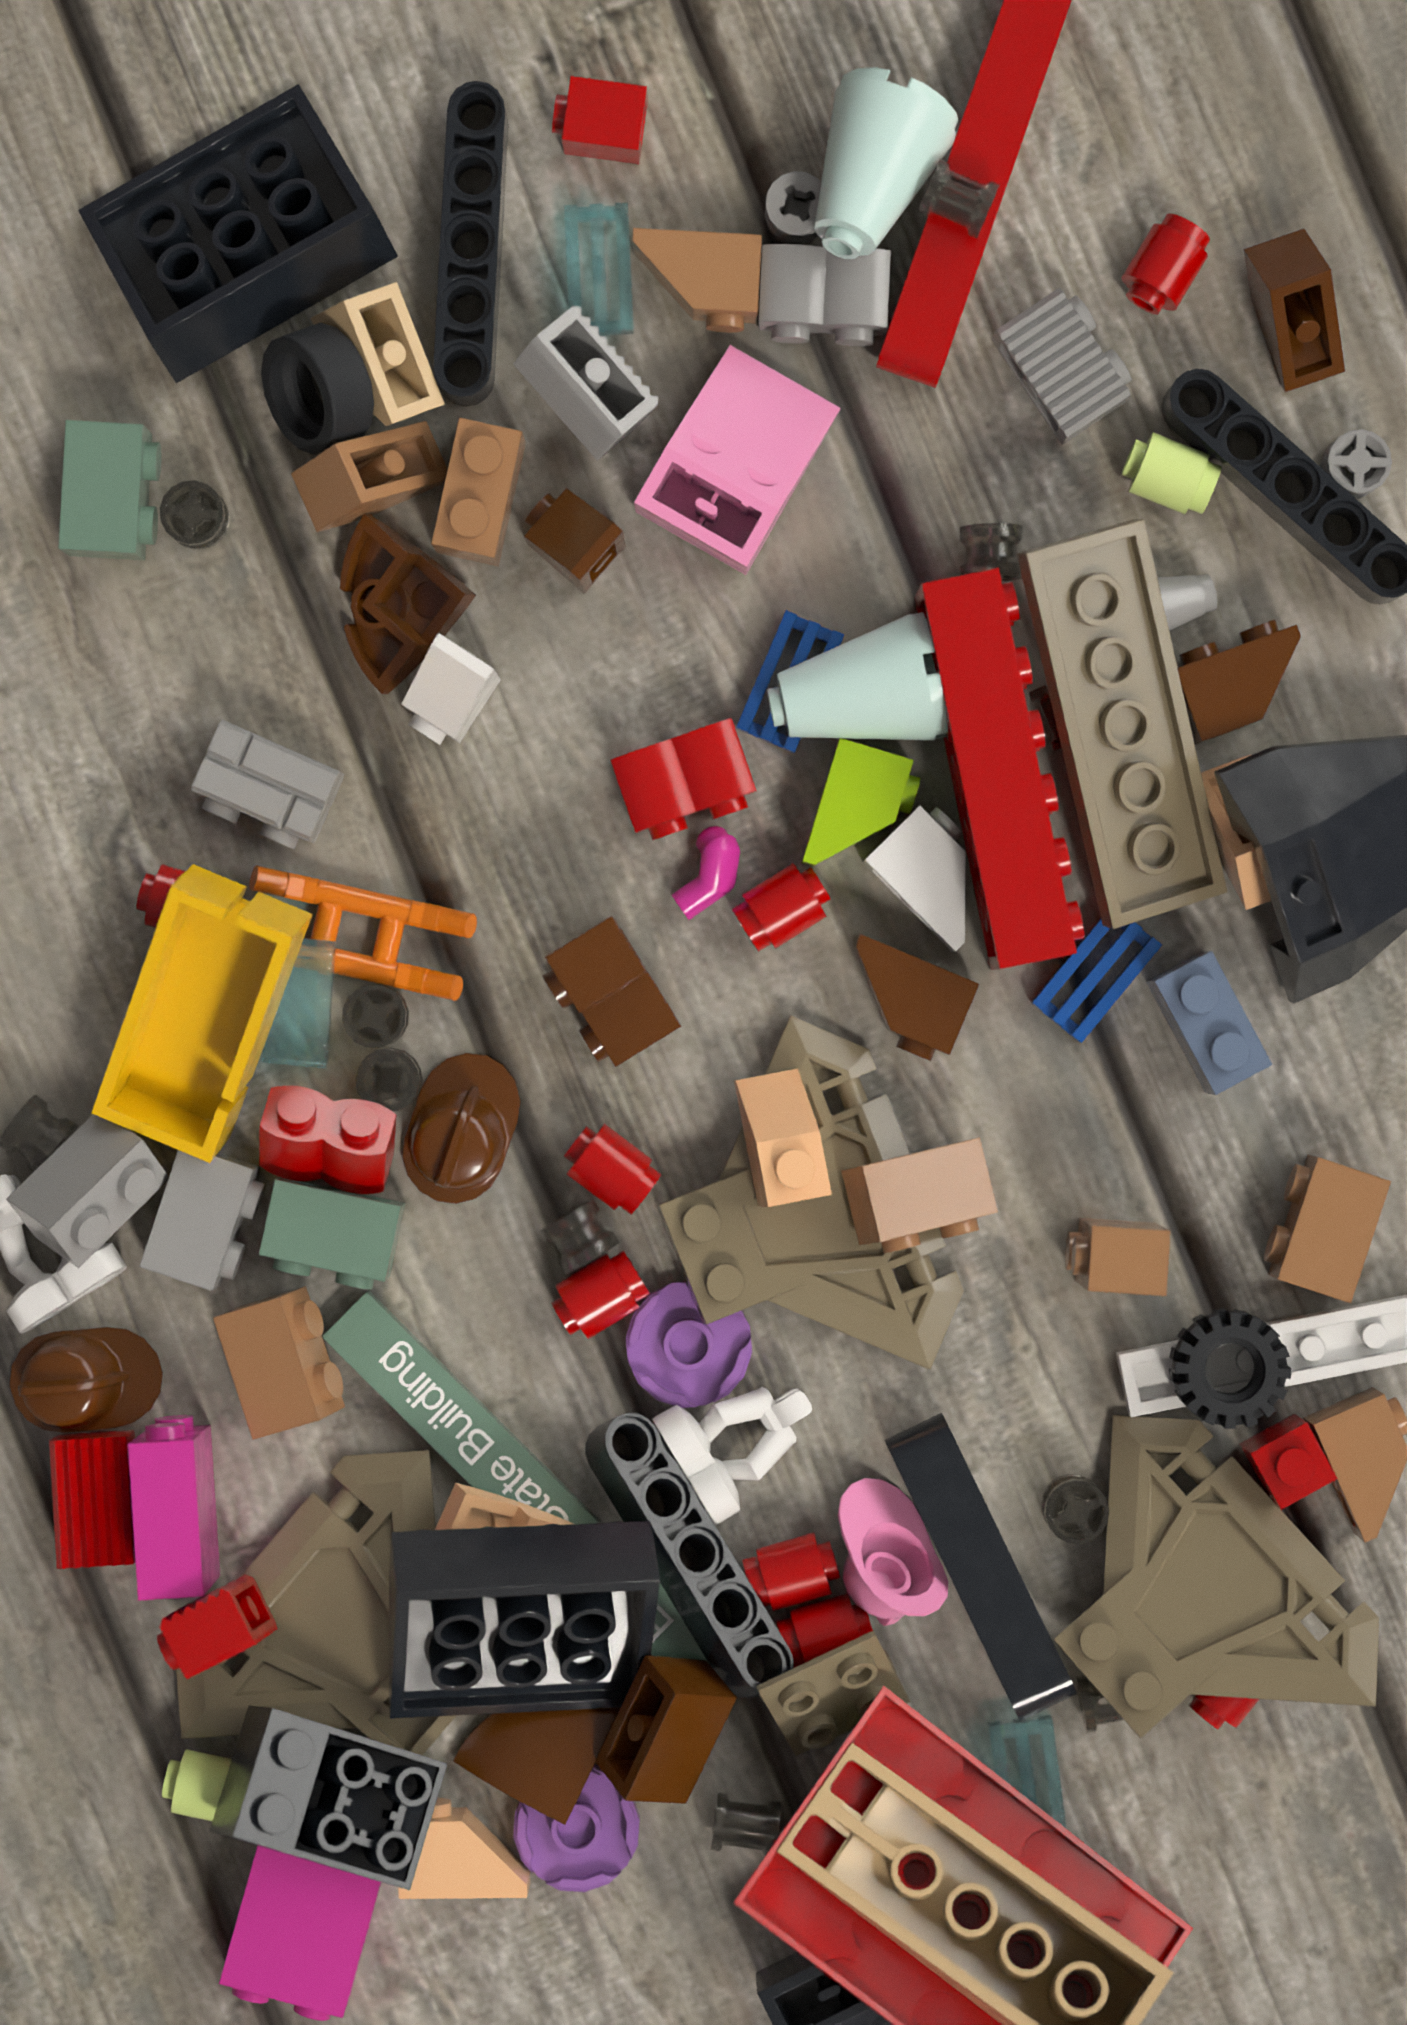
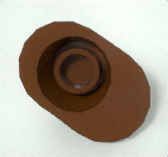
M465 1053L447 1058L429 1074L421 1088L405 1135L402 1155L407 1175L420 1192L436 1201L458 1204L476 1199L493 1185L502 1169L518 1122L520 1097L516 1081L504 1065L487 1055Z
M100 1327L55 1331L35 1337L19 1351L11 1367L10 1389L16 1407L26 1420L43 1430L66 1433L111 1429L134 1423L151 1410L161 1393L163 1371L157 1352L145 1338L128 1329Z

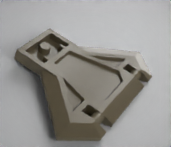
M790 1015L764 1075L798 1068L820 1130L832 1195L772 1207H759L742 1126L719 1180L657 1205L703 1324L707 1325L768 1300L930 1370L964 1292L956 1271L938 1277L930 1259V1253L946 1247L945 1241L941 1237L940 1229L935 1228L919 1232L921 1245L889 1253H883L881 1242L859 1245L841 1170L910 1154L887 1094L868 1100L859 1076L874 1071L877 1068L869 1049ZM836 1086L845 1110L831 1115L822 1091ZM906 1264L914 1286L900 1291L892 1269Z
M1113 1415L1103 1596L1054 1638V1641L1140 1739L1144 1737L1189 1695L1376 1707L1379 1617L1365 1602H1362L1350 1614L1331 1594L1345 1582L1343 1577L1232 1456L1218 1468L1213 1465L1200 1449L1214 1436L1200 1420ZM1180 1467L1198 1485L1187 1496L1170 1478ZM1311 1612L1330 1631L1319 1642L1301 1623Z
M430 1450L345 1455L336 1464L330 1473L343 1485L340 1491L329 1503L315 1492H312L241 1575L246 1574L254 1577L277 1624L278 1630L256 1645L243 1651L250 1659L237 1674L225 1664L227 1660L189 1679L183 1676L180 1668L176 1669L181 1739L240 1735L248 1706L251 1705L274 1708L337 1729L358 1728L369 1739L419 1755H423L457 1715L390 1719L389 1566L391 1532L420 1529L435 1530L436 1528ZM363 1503L374 1514L359 1530L348 1519Z

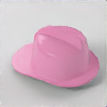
M864 1478L850 1484L840 1498L838 1509L841 1534L848 1550L843 1570V1582L848 1595L857 1606L868 1614L876 1616L879 1623L883 1626L895 1624L905 1615L927 1616L938 1611L948 1597V1579L935 1553L924 1522L913 1502L898 1487L881 1479Z

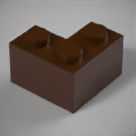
M610 916L545 957L552 970L542 975L562 1008H566L574 1003L579 1013H582L588 1024L579 1029V1032L598 1062L609 1056L615 1067L681 1027L680 1022L613 916Z

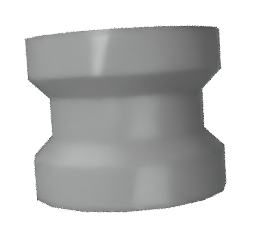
M793 171L781 175L772 183L766 197L765 220L768 229L776 239L786 244L803 245L812 242L818 237L814 226L821 181L817 177L807 172ZM794 196L802 198L804 200L808 198L810 199L804 202L802 200L795 199Z
M1359 429L1348 431L1330 444L1322 455L1320 467L1353 497L1361 499L1384 483L1390 473L1392 458L1391 451L1384 439L1374 432ZM1340 467H1347L1348 471L1353 474V481L1351 480V475L1347 473L1345 468Z

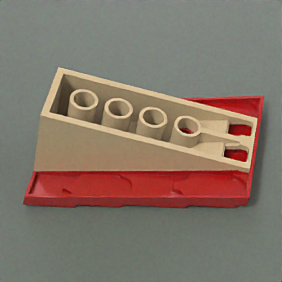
M885 1686L877 1694L734 1901V1904L892 2025H1140L1174 1974V1972L1168 1969V1966L1193 1930L1180 1917Z

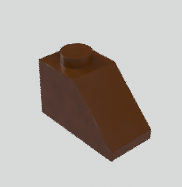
M1303 228L1244 249L1251 300L1283 390L1288 392L1345 372L1331 268L1306 230Z
M567 488L557 499L550 493L545 495L524 521L531 528L524 536L526 543L583 594L586 593L626 547L623 530Z
M859 934L853 947L887 1030L900 1035L896 1047L929 1061L932 1060L936 1050L950 1055L979 983Z

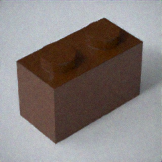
M645 1655L595 1762L625 1801L686 1804L737 1697L706 1660Z

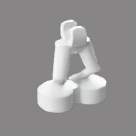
M5 1174L0 1175V1251L9 1273L24 1284L13 1297L6 1311L19 1333H24L48 1321L76 1300L106 1284L126 1270L127 1266L111 1242L104 1243L80 1268H77L62 1257V1261L55 1273H43L30 1259L22 1227L24 1222L6 1200L22 1182L16 1175Z
M761 1387L743 1395L713 1404L700 1423L689 1412L678 1405L653 1417L652 1420L715 1525H718L740 1511L739 1493L733 1480L759 1481L782 1455L796 1443L797 1437L790 1425L810 1414L812 1406L805 1393L797 1388L789 1390L774 1400L770 1392L766 1388ZM760 1419L767 1429L746 1459L721 1461L710 1454L711 1442L726 1426Z

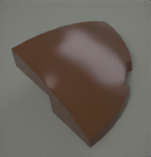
M371 514L363 515L349 541L341 571L340 589L344 592H352L351 610L355 624H346L344 631L353 656L363 673L381 694H389L424 660L438 633L443 636L448 633L476 597V594L442 565L398 532Z
M620 1707L490 1714L471 1731L460 1746L453 1762L510 1797L566 1825Z

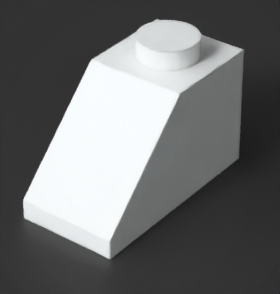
M438 633L402 702V705L407 710L414 713L408 725L439 745L446 735L460 743L501 680L494 668Z
M919 806L863 863L951 952H955L965 943V850L956 842L963 833L939 808L936 807L928 814Z

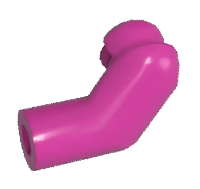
M711 826L699 834L696 841V847L701 853L699 876L671 894L688 920H691L731 892L735 886L740 848L736 838L728 835V832L723 827Z

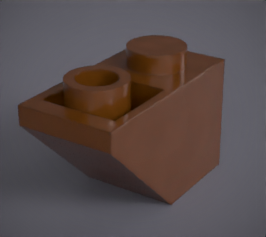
M1272 620L1240 632L1242 645L1219 653L1216 642H1212L1179 655L1183 666L1178 668L1195 745L1263 719L1301 638L1297 624L1279 631L1276 620Z

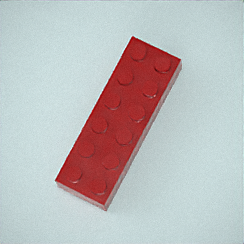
M999 568L922 583L914 599L917 613L923 612L926 617L935 650L932 653L936 673H940L948 724L947 737H943L989 968L990 970L1004 969L1077 954L1075 940L1084 939L1083 921L1078 902H1066L1062 877L1071 875V863L1065 838H1054L1049 815L1059 810L1058 799L1052 774L1041 775L1036 752L1040 751V748L1046 747L1045 735L1039 710L1028 711L1024 689H1027L1028 684L1033 683L1026 646L1015 647L1011 627L1014 626V621L1020 620V614L1013 582L1002 583Z

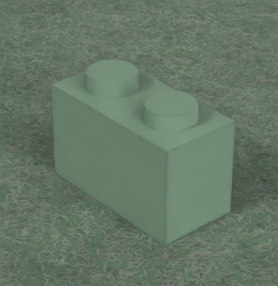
M65 420L58 549L68 556L145 561L146 545H155L158 533V511L156 506H148L150 481H159L162 453L160 443L152 442V433L143 424Z
M279 1177L274 1181L259 1255L274 1258L272 1268L281 1272L310 1276L313 1266L336 1271V1283L361 1289H372L374 1280L385 1282L391 1275L406 1203L368 1194L350 1193L335 1187L312 1182L294 1181Z

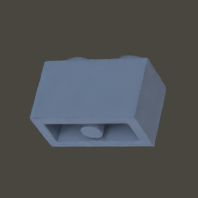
M1202 951L1146 981L1205 1093L1217 1095L1273 1065L1212 951Z

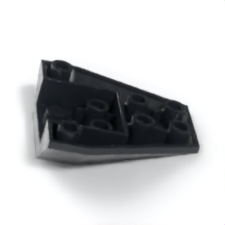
M1407 735L1272 746L1214 772L1233 830L1253 842L1284 939L1270 945L1288 1001L1295 1004L1349 980L1407 930Z

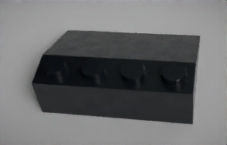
M299 84L78 210L148 341L176 384L398 257L372 205Z
M614 1521L594 1524H547L544 1526L481 1527L449 1530L420 1529L391 1532L389 1566L390 1719L621 1707L645 1655L651 1656L660 1577L651 1521Z

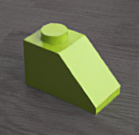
M839 738L801 863L814 867L892 825L896 821L898 811L910 815L921 780L920 777L910 775L914 760Z

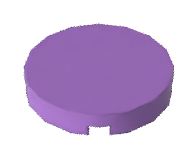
M687 1281L671 1282L651 1292L639 1305L640 1308L634 1311L626 1334L628 1363L638 1384L658 1401L673 1406L678 1405L681 1408L708 1405L729 1395L745 1376L752 1354L750 1325L742 1310L707 1325L703 1324Z
M594 1764L566 1825L519 1801L515 1810L513 1838L521 1861L531 1872L545 1880L546 1884L560 1891L586 1892L609 1884L628 1865L638 1846L640 1815L635 1801H625L600 1767Z

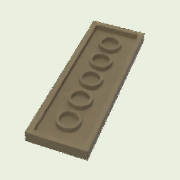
M1132 519L1017 553L1103 926L1111 929L1119 928L1227 893L1145 520Z

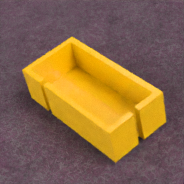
M192 864L170 888L91 1113L211 1163L232 1135L249 1088L246 1085L254 1075L313 914L261 892H258L251 901L244 899L243 896L247 886Z

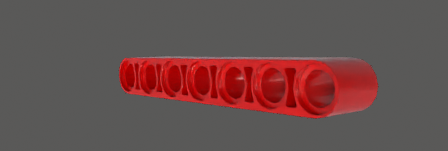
M1003 0L876 368L933 388L937 387L1072 0Z

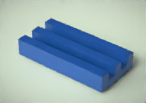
M786 610L736 729L795 754L801 737H789V735L786 736L777 732L778 726L774 727L771 712L765 726L753 722L792 629L803 633V636L789 668L807 660L815 639L827 643L824 652L841 645L845 634L822 627L821 624L811 620L808 621Z
M1100 917L1084 939L1077 945V954L1068 956L1030 1002L1079 1043L1085 1040L1162 946L1158 940L1147 934L1136 922L1119 927L1123 932L1058 1009L1050 1002L1051 999L1110 929L1103 926ZM1133 940L1141 946L1139 951L1078 1024L1075 1023L1070 1016Z

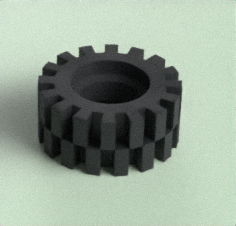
M1221 1308L1212 1310L1213 1313L1206 1316L1198 1315L1192 1319L1194 1323L1188 1329L1184 1327L1177 1335L1180 1339L1176 1348L1171 1347L1169 1358L1172 1359V1368L1169 1369V1376L1176 1388L1174 1390L1176 1395L1185 1404L1187 1409L1204 1422L1213 1426L1217 1424L1225 1429H1236V1425L1244 1424L1246 1427L1258 1424L1256 1419L1263 1415L1267 1417L1272 1415L1276 1411L1273 1407L1279 1398L1284 1400L1288 1392L1284 1386L1286 1379H1291L1292 1368L1287 1365L1286 1357H1290L1287 1347L1281 1343L1278 1338L1280 1335L1271 1326L1245 1311L1237 1309L1229 1311ZM1229 1343L1238 1344L1245 1347L1253 1359L1254 1371L1252 1378L1243 1389L1237 1392L1224 1393L1217 1391L1209 1384L1206 1378V1361L1211 1352L1217 1347Z

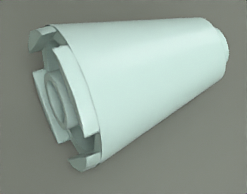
M857 68L844 74L839 87L835 91L814 228L817 235L822 239L824 248L837 257L855 259L858 256L873 253L955 141L957 133L955 127L958 122L956 111L942 95L921 81L911 78L906 88L887 81L890 70Z
M924 613L903 616L777 673L778 687L766 689L774 727L786 725L789 737L934 741L935 739L947 737L948 724L940 673H936L932 653L935 650Z

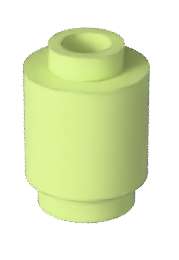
M1152 432L1147 443L1135 440L1121 475L1132 479L1128 490L1132 494L1186 514L1188 509L1203 514L1217 484L1222 466L1208 461L1210 456L1208 453Z
M188 1749L185 1750L181 1761L171 1759L167 1767L162 1789V1797L172 1799L171 1813L213 1821L232 1759Z

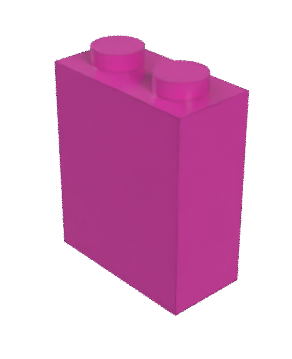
M192 1415L155 1418V1424L145 1426V1431L128 1444L138 1601L203 1597L220 1577L211 1425L194 1426Z
M257 1846L219 1984L233 1988L232 1994L248 2002L264 2004L268 2003L271 1998L293 2004V2010L297 2014L309 2019L326 2021L330 2019L331 2015L343 2018L382 1882Z

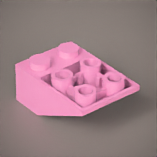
M730 345L650 473L634 502L635 512L746 575L841 408Z

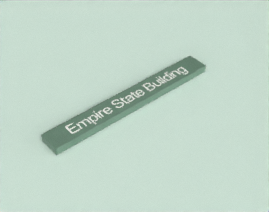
M369 1290L322 1336L472 1487L516 1500L574 1524L602 1523ZM660 1583L651 1656L707 1661Z

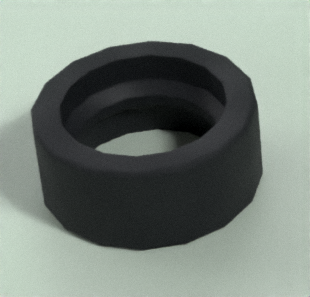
M317 323L271 340L263 354L261 376L264 396L270 412L284 436L299 450L313 455L324 452L336 443L363 437L372 424L374 398L366 366L351 340L336 327L324 323ZM312 375H313V377L315 378V380H316V382H317L318 388H319L320 393H321V396H322L323 403H322V401L320 400V398H319V396H318L317 390H316L315 385H314V382H313Z

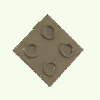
M874 1630L756 1686L795 1756L810 1749L822 1748L830 1744L836 1737L854 1729L883 1686L904 1702H911L896 1674V1669L888 1652L881 1646Z

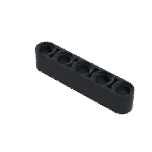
M481 81L466 82L456 88L450 96L447 107L433 361L435 379L445 398L453 404L464 407L474 406L484 401L491 393L495 381L509 127L504 100L499 91L489 83ZM482 104L489 106L496 113L490 126L483 130L468 129L461 123L462 115L473 105ZM471 168L484 169L492 176L491 184L480 194L470 195L464 193L457 186L461 175ZM475 231L486 236L489 243L481 256L474 259H465L454 252L455 242L464 233ZM465 295L478 296L485 303L484 313L473 323L464 324L457 322L451 317L450 312L452 305L458 298ZM459 359H472L481 365L480 378L470 387H456L447 380L449 368Z
M1193 369L1184 372L1174 381L1163 398L1162 412L1164 420L1177 435L1192 448L1210 454L1208 461L1222 466L1221 474L1360 598L1372 604L1382 605L1392 602L1407 593V544L1219 376L1209 370ZM1186 388H1197L1204 392L1210 404L1209 414L1200 418L1191 417L1186 414L1179 404V392ZM1243 430L1251 434L1257 444L1256 457L1247 461L1234 457L1227 446V435L1229 432ZM1279 473H1293L1300 478L1305 489L1304 498L1301 502L1288 503L1279 497L1275 489V479ZM1327 515H1340L1348 521L1352 530L1351 541L1348 545H1334L1325 537L1323 522ZM1375 557H1387L1398 567L1400 575L1399 582L1395 588H1383L1372 578L1371 565Z
M625 1413L597 1426L589 1434L585 1444V1456L593 1473L623 1522L651 1521L660 1583L710 1666L736 1697L752 1698L760 1696L756 1686L793 1669V1656L781 1633L651 1421L638 1413ZM614 1432L625 1435L630 1441L632 1455L629 1461L620 1458L615 1453L612 1445ZM649 1486L657 1489L663 1496L665 1510L662 1516L654 1514L647 1505L646 1491ZM682 1541L691 1544L697 1553L698 1564L694 1572L687 1569L680 1559L679 1548ZM716 1596L723 1598L731 1610V1619L727 1627L721 1625L713 1613V1603ZM750 1651L757 1653L764 1665V1675L760 1682L754 1680L747 1669V1657Z
M940 1413L886 1439L885 1443L1019 1721L1076 1695V1689L943 1414Z

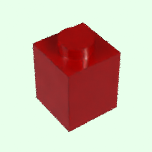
M570 76L568 95H556L552 121V133L562 134L564 154L640 165L648 106L647 86Z
M1296 1414L1285 1418L1239 1444L1265 1493L1281 1510L1338 1479L1308 1423Z

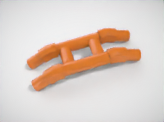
M258 865L253 868L250 877V890L318 905L310 942H302L294 965L453 1001L460 997L463 990V979L461 976L397 962L405 925L471 938L477 926V917L474 913ZM343 911L380 919L372 956L335 948Z

